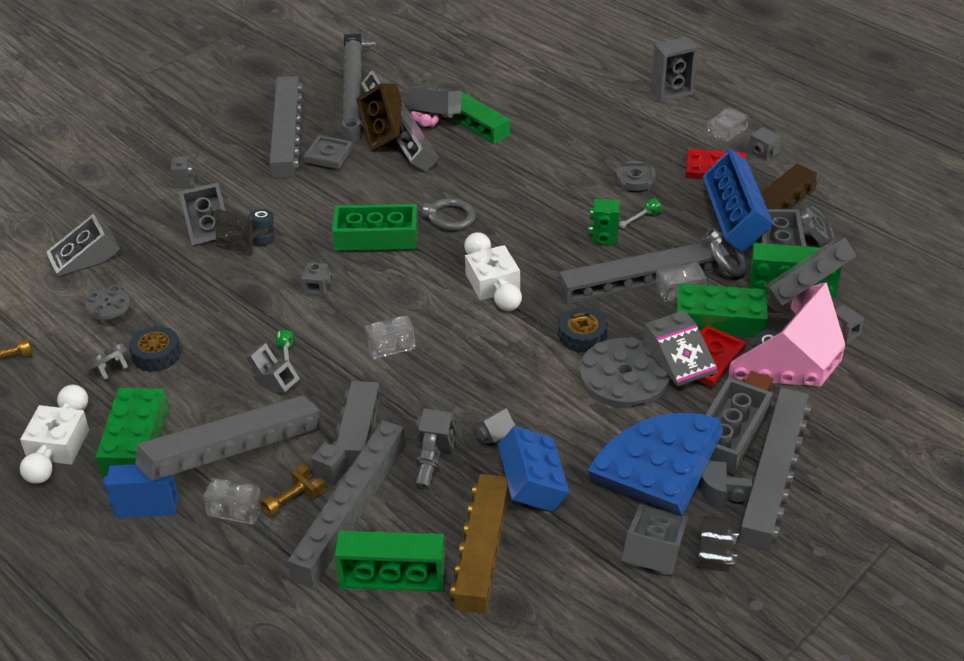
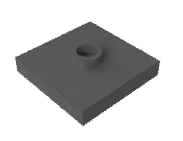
M318 135L304 154L303 162L339 169L354 148L353 142Z

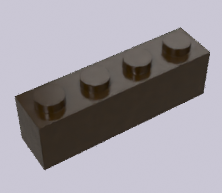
M796 163L761 192L767 209H792L808 193L815 190L817 186V172Z

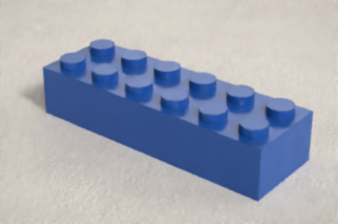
M730 148L703 175V179L725 240L744 252L763 233L770 229L773 222L748 162Z

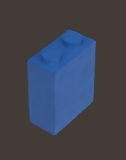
M136 465L110 466L108 476L104 477V490L109 493V507L113 508L116 518L176 515L178 492L173 475L150 481Z

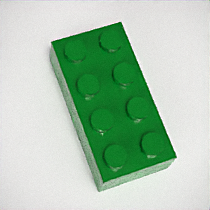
M417 204L335 205L332 228L334 251L417 249Z
M753 243L749 271V288L766 290L764 285L820 248ZM842 266L814 284L827 283L831 299H836Z
M678 283L676 313L685 310L696 323L700 332L708 325L734 337L755 338L759 332L766 330L768 319L767 290Z
M117 389L96 454L101 477L108 476L110 466L136 465L137 444L161 437L169 409L164 389Z
M339 531L335 551L339 589L444 591L446 570L444 534Z

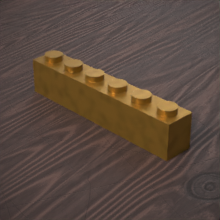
M480 474L478 484H473L472 498H474V503L469 502L468 506L470 521L464 524L463 536L466 537V540L460 543L459 557L462 558L461 562H456L455 566L457 582L451 584L450 599H454L455 610L485 614L487 612L509 497V486L507 478L504 476Z

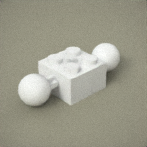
M479 232L472 233L467 237L464 244L465 251L468 254L465 255V272L480 300L494 297L496 305L504 311L516 309L522 300L520 270L505 245L491 248V242L485 234Z
M68 385L61 389L57 397L60 408L39 405L23 433L20 441L26 457L20 464V473L27 482L32 484L45 482L52 473L51 462L73 464L89 432L84 409L88 404V395L78 385Z

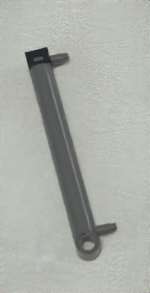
M344 34L342 131L344 140L357 143L362 139L361 128H364L356 98L362 95L363 48L376 47V42L362 41V34Z

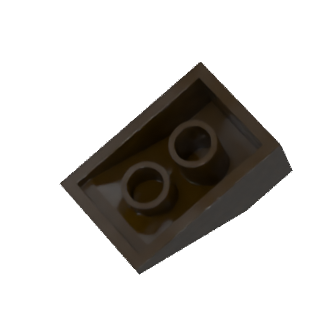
M380 83L356 98L371 151H375L399 137L402 100L397 84Z

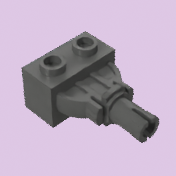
M424 408L422 417H418L416 423V431H419V441H422L423 445L421 457L418 456L416 459L419 471L415 486L422 490H428L433 471L439 468L438 460L441 453L453 454L457 430L451 412Z

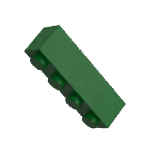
M461 92V113L454 114V117H449L450 119L492 144H496L510 136V119Z

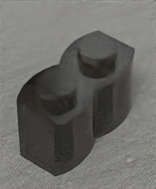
M703 516L698 568L729 572L730 564L735 565L737 549H733L732 545L737 544L738 529L734 528V520Z

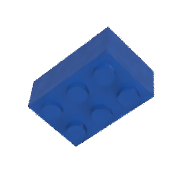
M513 426L498 444L511 498L514 501L553 512L570 493L554 438Z

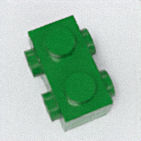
M594 199V207H590L589 220H593V224H589V236H593V244L617 245L619 200Z

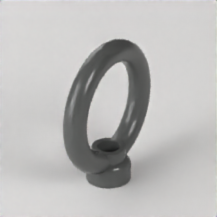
M454 198L437 200L432 204L424 203L422 218L429 219L435 226L445 230H461L469 227L474 222L476 215L473 207L467 202ZM454 206L466 211L468 216L460 222H447L439 219L436 216V212L439 208Z

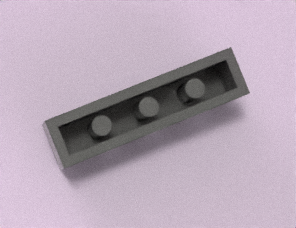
M837 237L764 285L775 304L782 306L857 256L846 238Z
M351 381L350 389L345 391L346 406L341 408L340 417L342 422L337 424L336 436L338 439L333 441V446L345 450L347 466L353 465L373 435L381 399L379 382Z

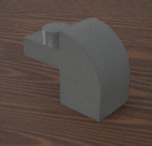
M266 343L260 344L246 356L256 372L253 378L259 385L273 393L286 392L300 379L288 360L277 361Z
M709 461L699 481V489L702 497L708 503L724 508L725 501L748 503L752 490V479L727 477L726 462Z

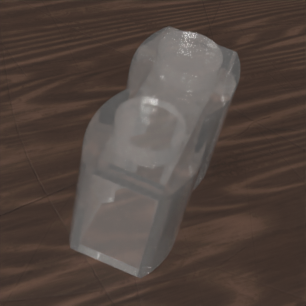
M728 107L722 110L719 115L709 120L707 125L708 135L725 142H731L737 134H741L746 130L749 115Z

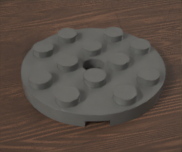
M634 337L615 338L598 342L584 354L580 362L579 376L585 391L597 401L612 407L631 408V405L644 403L645 406L649 405L666 393L671 381L670 376L646 348L643 341ZM629 369V372L625 374L621 373V371H627Z

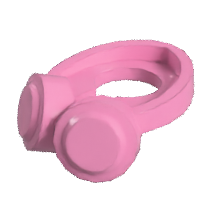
M411 111L413 119L418 121L423 127H434L439 122V117L436 115L431 118L428 114Z

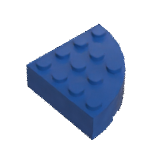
M674 413L643 420L625 429L613 438L598 453L587 471L592 481L596 484L683 516L723 433L720 419L703 414Z

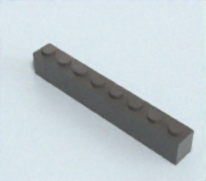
M372 70L361 84L367 92L380 83L390 84V82ZM402 102L400 132L396 140L409 161L427 172L439 157Z
M299 76L277 77L270 153L272 178L295 177L296 169H299L300 125H302L303 83H299Z
M702 242L561 271L559 275V289L567 304L714 274L725 270L715 260L710 245ZM720 243L719 249L724 258L728 261L729 253L727 252L723 244Z
M785 388L780 389L741 526L739 543L769 550L771 542H777L780 526H776V523H782L785 508L781 507V504H787L790 489L785 488L786 485L791 486L794 471H790V469H796L799 454H796L795 450H801L803 437L799 435L805 434L807 420L803 419L804 417L809 418L812 404L807 403L809 397L807 393Z
M304 395L139 443L137 444L135 464L150 481L157 480L316 430L320 410Z
M381 421L289 558L288 566L291 581L313 589L315 588L335 557L339 531H351L404 450V427Z

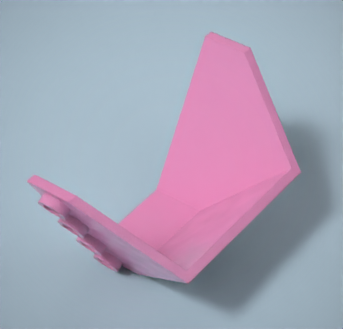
M827 283L813 285L794 297L791 309L796 316L781 333L733 360L730 363L728 377L742 381L743 378L747 379L751 371L772 377L773 383L822 386L842 361L845 349L844 338Z

